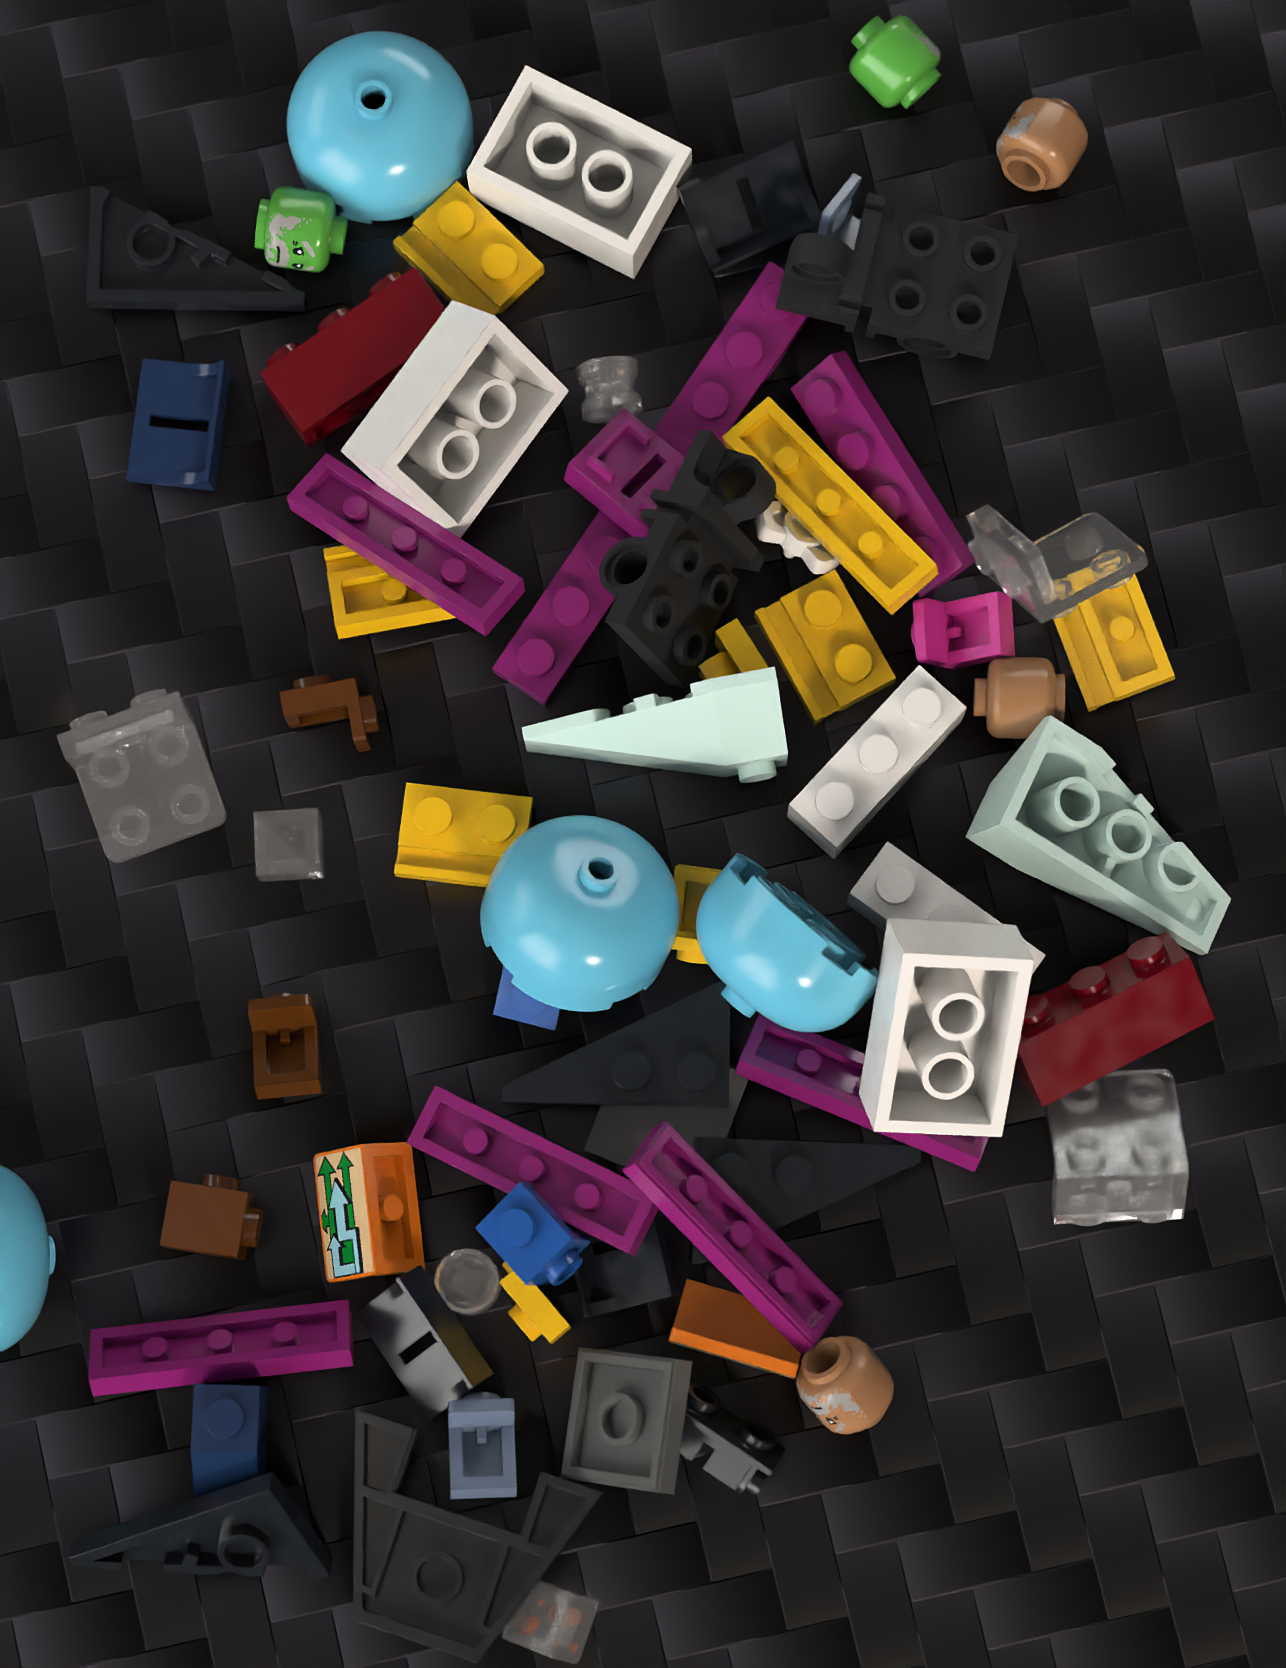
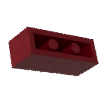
M415 266L403 275H400L399 272H393L383 277L370 289V297L352 310H349L348 307H343L332 312L319 324V332L301 345L292 342L281 347L267 360L266 365L268 367L260 372L266 390L308 448H311L375 404L444 312L445 307Z
M1165 931L1156 937H1146L1134 942L1126 952L1099 966H1090L1079 970L1068 982L1043 995L1027 997L1015 1068L1021 1081L1042 1107L1215 1019L1190 956Z

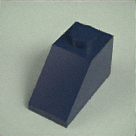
M194 1384L191 1435L194 1498L265 1474L269 1387Z

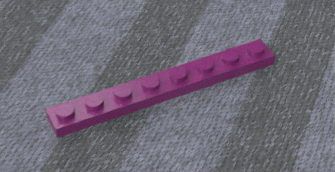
M769 261L653 431L684 457H686L699 429L712 431L724 445L722 436L742 419L810 318L775 309L784 270ZM654 459L622 493L630 499L663 465ZM602 511L597 513L492 667L494 674L545 707L606 619L615 601V598L600 582V564L606 553L615 544L632 536Z

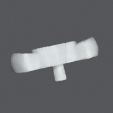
M772 501L771 505L762 514L755 517L754 527L759 540L780 544L784 549L783 554L787 558L801 557L814 574L828 573L840 564L779 501Z

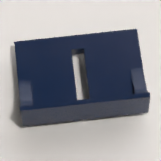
M143 358L126 475L128 482L215 491L231 372L225 360L210 364H195ZM152 417L209 423L208 432L151 426Z

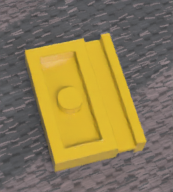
M458 181L413 222V226L402 237L399 235L393 240L394 249L412 267L415 266L420 275L449 303L454 300L495 316L498 313L502 314L545 273L544 265Z
M342 545L323 549L338 639L456 618L347 546Z
M1130 559L1069 581V584L1052 590L1051 588L1043 591L1044 598L1088 712L1096 710L1099 706L1113 701L1117 702L1175 679L1174 672Z
M835 569L781 597L779 601L770 606L762 607L755 611L754 617L814 725L822 722L824 718L837 711L841 712L895 683L896 677Z
M406 782L398 839L399 847L394 869L395 876L487 888L494 868L504 851L517 837L530 829L533 798Z

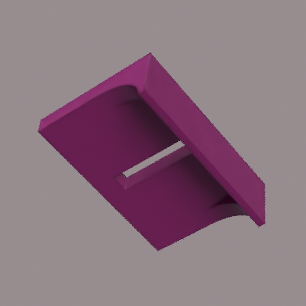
M623 408L568 463L563 480L632 537L646 538L651 527L640 515L644 508L657 509L658 506L650 498L653 489L669 491L685 457L627 409ZM654 459L660 462L663 466L630 499L622 493Z

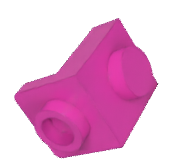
M996 591L949 602H941L929 598L913 601L914 622L911 627V638L916 651V659L919 662L953 670L988 663L998 657H1015L1012 597L1010 594Z

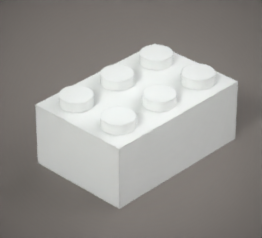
M526 65L466 173L470 194L477 200L634 279L680 197L677 186L688 182L692 175V149Z
M452 300L346 442L341 452L379 487L461 538L569 390L495 315Z
M887 919L859 1089V1096L874 1132L1002 1137L1034 959L1016 925Z

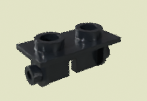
M689 1382L680 1454L692 1461L703 1443H706L715 1450L703 1469L740 1495L745 1489L756 1496L768 1476L773 1472L785 1448L775 1442L773 1434L766 1427L751 1419L741 1420L720 1406L718 1397L708 1388L698 1383Z

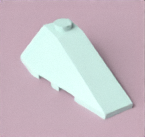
M775 667L690 684L691 692L685 696V699L673 701L671 697H658L654 693L634 698V702L622 708L623 714L611 717L608 709H591L522 727L526 750L527 752L719 777L739 775L741 783L770 779L777 775L776 767L787 765L788 758Z
M1053 716L1044 717L990 783L966 834V838L1019 871L1156 935L1166 931L1178 945L1199 955L1207 954L1231 898L1183 842H1174L1150 814L1154 808L1141 793L1134 795L1112 770L1116 764L1102 747Z

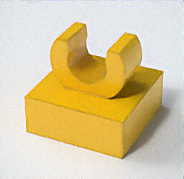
M736 618L715 631V646L720 653L698 666L700 669L698 675L704 681L769 667Z

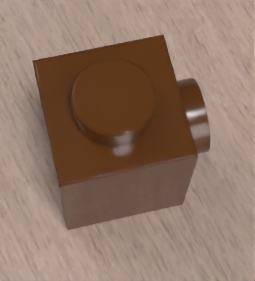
M204 1173L201 1185L171 1180L160 1246L174 1250L245 1260L247 1247L257 1248L263 1223V1209L254 1208L256 1198L254 1195L240 1191L241 1179Z

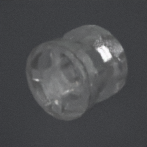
M628 356L600 357L588 360L576 367L578 384L585 388L586 398L581 403L583 420L594 423H609L623 408L627 409L634 416H638L643 412L642 396L634 388V380L639 376L636 359Z
M464 1248L455 1250L442 1259L436 1268L434 1285L451 1310L470 1316L483 1313L493 1306L500 1295L501 1284L499 1282L501 1281L498 1267L490 1257L479 1250Z

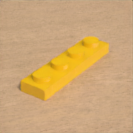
M769 396L722 436L727 449L754 456L775 480V498L891 615L939 574L937 564Z

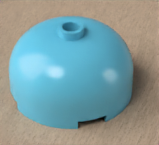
M372 31L354 34L334 42L316 55L299 76L290 97L287 110V136L296 169L307 189L329 193L336 203V214L347 217V219L365 224H372V221L402 219L412 215L416 219L456 181L460 183L469 167L474 149V126L466 89L455 69L439 52L413 37L395 32Z
M570 815L550 819L535 825L517 837L504 851L494 868L481 904L480 923L486 947L492 946L498 959L513 975L511 981L513 985L532 998L547 1005L570 1011L594 1012L608 1010L612 1003L626 999L642 989L646 990L654 982L676 938L680 915L677 888L668 866L655 848L643 837L628 827L605 818Z
M736 853L706 889L700 901L696 917V934L700 950L710 968L727 985L721 992L722 996L738 1011L749 1018L757 1011L772 1022L798 1032L827 1031L847 1022L876 992L879 970L875 967L869 970L860 965L867 955L844 933L795 891L791 892L780 883L775 882L772 884L765 879L768 872L750 858Z
M0 1165L1 1352L17 1343L35 1323L42 1309L47 1293L49 1275L53 1273L56 1261L54 1241L51 1236H48L45 1218L36 1196L23 1179Z

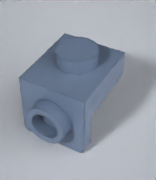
M475 1392L465 1395L461 1400H451L448 1402L451 1499L516 1497L514 1399L500 1398L497 1394L490 1392Z

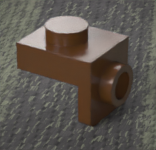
M329 675L309 676L294 681V689L280 692L284 718L291 729L349 718L353 741L358 752L371 750L368 733L380 731L373 694L361 695V690L355 678L332 682Z
M278 993L268 998L248 1001V1016L253 1031L254 1088L257 1099L322 1093L320 1030L312 996L309 994Z

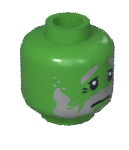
M876 16L851 41L858 51L850 62V72L883 107L889 108L900 103L905 109H908L942 75L936 69L941 59L939 48L907 16H896L887 23H884L879 16Z
M280 186L275 189L270 200H260L255 232V248L264 250L265 258L271 266L313 273L321 272L327 267L331 253L343 255L347 217L336 216V203L334 198L327 192Z

